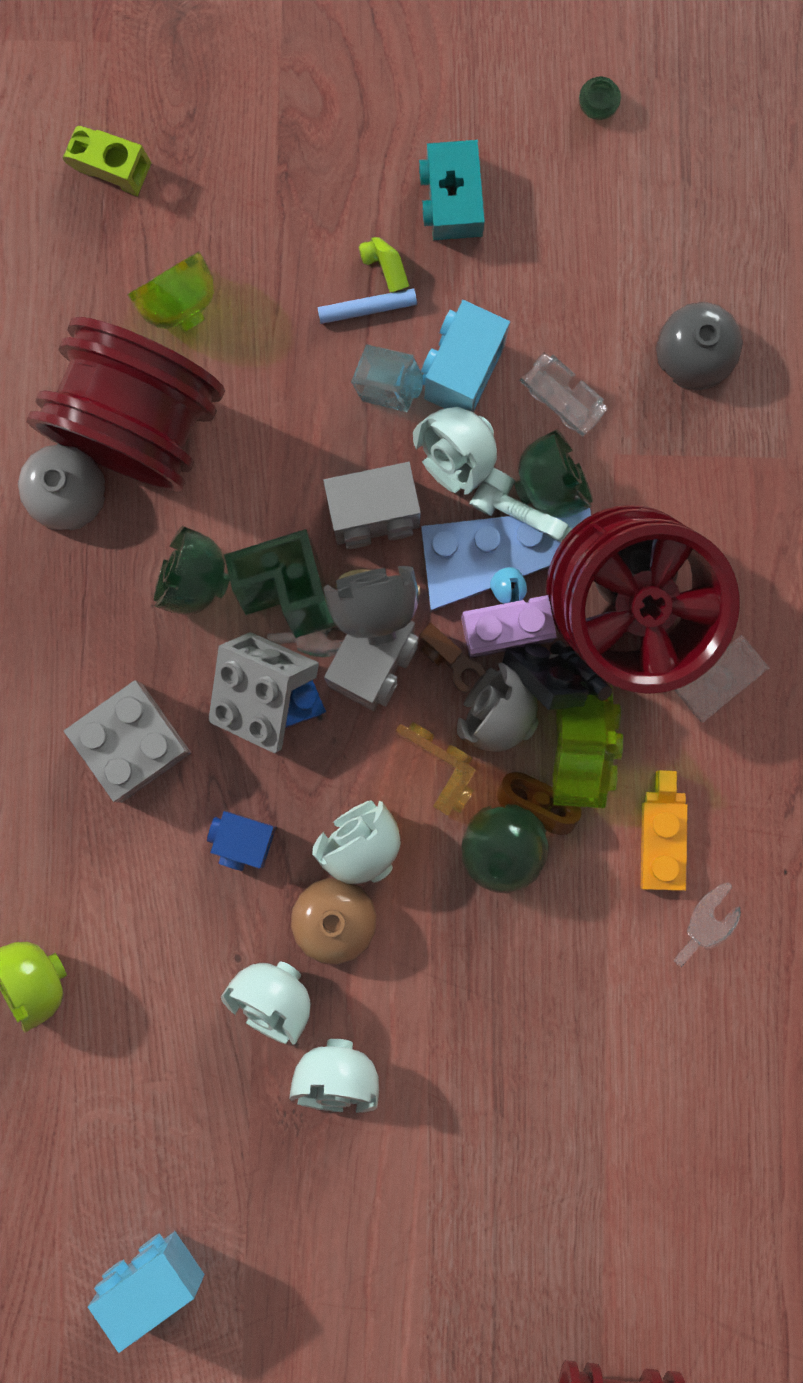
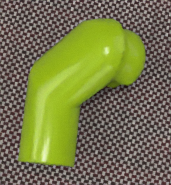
M371 237V241L360 244L359 253L363 263L366 265L375 262L379 263L390 293L409 287L401 257L393 247L380 237Z

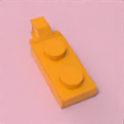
M655 771V792H646L645 803H642L641 889L686 891L688 804H685L686 794L677 793V771Z

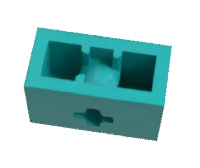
M478 140L427 143L426 159L419 160L420 185H428L430 199L422 201L424 227L432 226L433 241L483 237L485 220ZM453 186L456 195L448 196L446 187Z

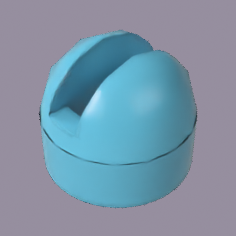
M512 567L501 569L491 579V590L496 599L502 604L520 601L525 598L527 584L518 569ZM511 582H515L513 590L511 589Z

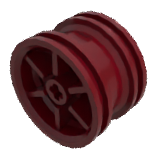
M86 317L72 318L67 329L72 337L63 338L58 349L62 356L70 362L57 392L39 391L35 402L41 408V411H30L26 422L31 428L56 444L78 448L92 457L95 463L150 486L172 492H181L186 482L179 474L180 472H190L194 464L193 459L183 451L195 421L209 422L214 419L217 410L211 402H219L223 398L225 393L224 386L199 365L151 339L104 321Z

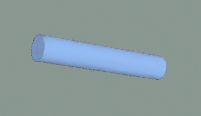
M412 288L317 307L320 324L414 306L417 305L415 290Z

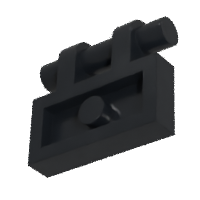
M556 641L551 646L550 651L537 644H528L526 647L506 648L502 663L518 674L524 686L548 710L584 707L588 695H594L600 701H604L612 694V688L606 681L597 675L571 646H567L563 641Z

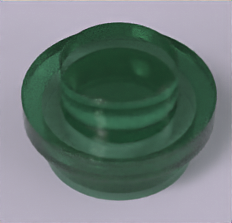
M603 76L588 80L582 86L579 94L581 110L588 117L596 120L607 119L614 115L621 101V93L618 86L611 79Z

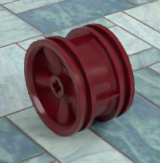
M622 505L604 509L587 517L577 524L562 540L548 570L546 595L549 597L554 625L557 631L597 675L623 690L655 694L676 690L692 683L708 672L722 657L737 627L740 609L739 588L735 573L725 555L706 537L685 526L670 515L654 508L640 505ZM653 540L650 571H641L632 575L618 552L635 543ZM688 559L692 573V589L680 593L678 586L672 578ZM592 582L618 593L615 601V611L586 618V601ZM646 596H651L648 599L651 605L647 609H643L645 605L642 600ZM677 617H680L681 620L676 627L667 634L666 630L674 624ZM627 630L634 635L642 636L639 650L628 652L609 650Z

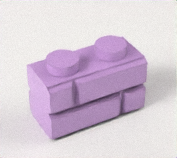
M548 595L530 598L528 602L520 600L465 611L461 616L469 659L505 652L506 648L526 647L528 644L541 645L551 643L557 638Z

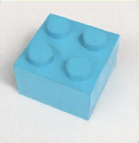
M462 300L457 312L449 310L439 333L442 335L439 342L440 348L438 351L431 348L421 370L424 373L421 379V384L425 385L424 399L444 409L460 407L474 412L505 347L511 321L465 300Z
M175 1231L164 1239L160 1233L152 1237L138 1249L140 1253L132 1259L130 1264L127 1265L124 1259L119 1261L102 1275L103 1280L94 1287L96 1295L88 1305V1309L118 1353L191 1302L197 1294L205 1274Z

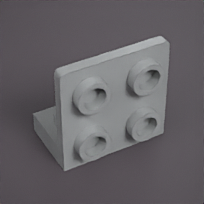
M251 632L219 645L209 722L272 753L280 751L283 745L291 690L317 678L319 662Z

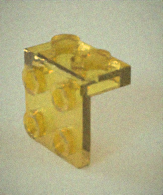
M414 722L410 724L409 728L399 724L395 731L397 737L454 771L433 808L447 817L452 809L461 813L474 791L467 786L476 769L469 766L472 757L452 745H449L446 751L432 743L435 735Z

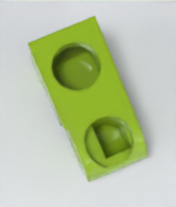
M83 126L75 127L63 155V161L73 169L118 185L123 191L137 197L152 164L142 145Z

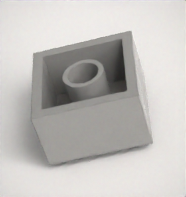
M410 462L323 479L337 545L346 543L347 549L360 548L370 545L371 538L387 535L388 540H399L412 536V530L420 528L421 512Z
M136 680L64 730V733L113 802H124L191 754L187 745L142 683Z

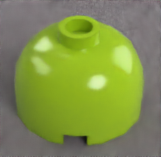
M14 942L0 948V991L16 1021H21L22 1030L26 1033L45 1022L57 1011L64 994L60 979L66 977L67 973L56 953L47 956L36 944Z

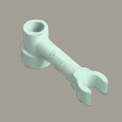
M493 468L491 473L479 485L469 505L489 516H492L495 509H498L549 537L562 542L572 528L568 527V524L508 496L515 480L502 471Z

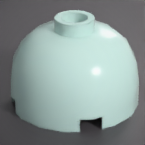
M460 407L441 409L421 421L413 431V443L416 450L422 446L427 455V458L422 461L423 465L438 483L453 493L464 489V495L469 494L485 480L494 468L497 460L494 430L487 419L476 415L474 412Z
M371 800L353 807L337 818L333 823L340 828L333 832L329 838L323 832L313 846L312 855L332 877L347 884H360L370 880L374 883L378 882L392 871V863L397 857L401 841L399 828L393 815L383 802L379 801L377 807Z
M281 961L277 966L268 963H257L246 967L238 972L221 995L223 1004L233 1014H236L238 1009L241 1008L248 1017L246 1024L267 1037L284 1044L288 1040H290L292 1045L297 1042L310 1017V998L307 989L298 981L301 977L300 972L291 965Z
M328 1039L326 1047L313 1048L301 1058L295 1067L289 1099L291 1101L298 1099L297 1104L304 1107L332 1112H343V1107H349L351 1104H357L356 1113L374 1111L378 1107L379 1076L372 1061L364 1053L353 1050V1042L344 1039Z

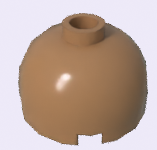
M326 878L312 883L299 895L292 908L291 929L296 944L308 957L320 963L339 965L356 959L368 948L375 934L377 914L372 899L361 886L347 884L336 878Z

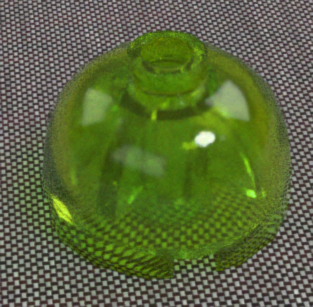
M198 251L154 277L148 283L131 291L127 296L136 311L149 324L162 329H169L180 325L185 332L205 320L202 311L212 302L215 292L214 278L201 252Z

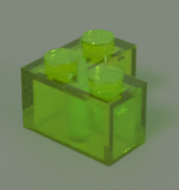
M613 692L604 701H600L594 695H588L584 707L556 710L557 746L552 774L553 805L605 808L608 791L616 790L617 765H613L614 759L621 760L623 734L615 732L620 727L621 706L620 704H613Z

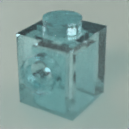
M366 344L351 383L363 402L408 412L413 398H418L422 391L423 374L413 355Z

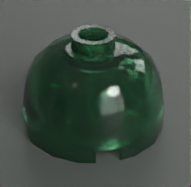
M557 429L538 438L528 445L521 454L518 464L520 480L515 482V489L523 504L528 505L532 503L536 510L555 518H566L592 507L590 503L593 502L580 463L575 465L573 459L568 454L573 450L562 433Z
M182 526L178 529L169 546L177 549V551L174 550L168 560H163L155 586L153 601L157 602L154 606L162 610L181 615L197 614L209 607L215 596L222 598L225 595L230 581V574L224 572L225 557L222 549L210 537L194 529Z
M506 804L505 808L496 807L491 809V806L482 808L470 819L462 838V862L468 875L481 887L496 893H512L527 888L537 880L547 861L549 845L545 836V827L531 811L515 804Z

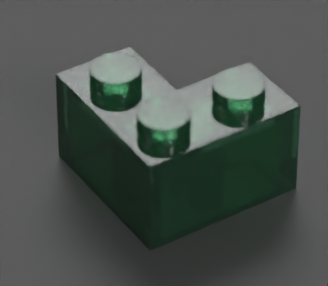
M307 529L224 554L232 591L245 615L281 605L283 615L295 638L337 626L333 622L324 593L325 580L317 552Z

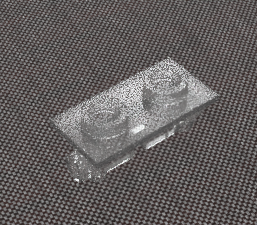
M544 352L534 363L535 367L519 380L529 389L530 394L536 400L545 403L560 417L566 427L575 430L582 437L600 422L601 417L608 410L603 404L605 399L599 396L584 381H580L574 390L567 386L576 374L555 355L550 357Z

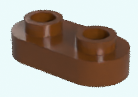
M512 772L507 774L496 792L499 804L507 812L556 835L571 833L582 815L581 807L573 797L524 773Z

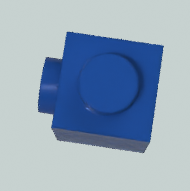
M223 811L222 818L214 817L209 829L207 842L213 843L210 853L220 856L218 864L235 870L243 871L245 864L260 869L264 868L277 826L229 811Z

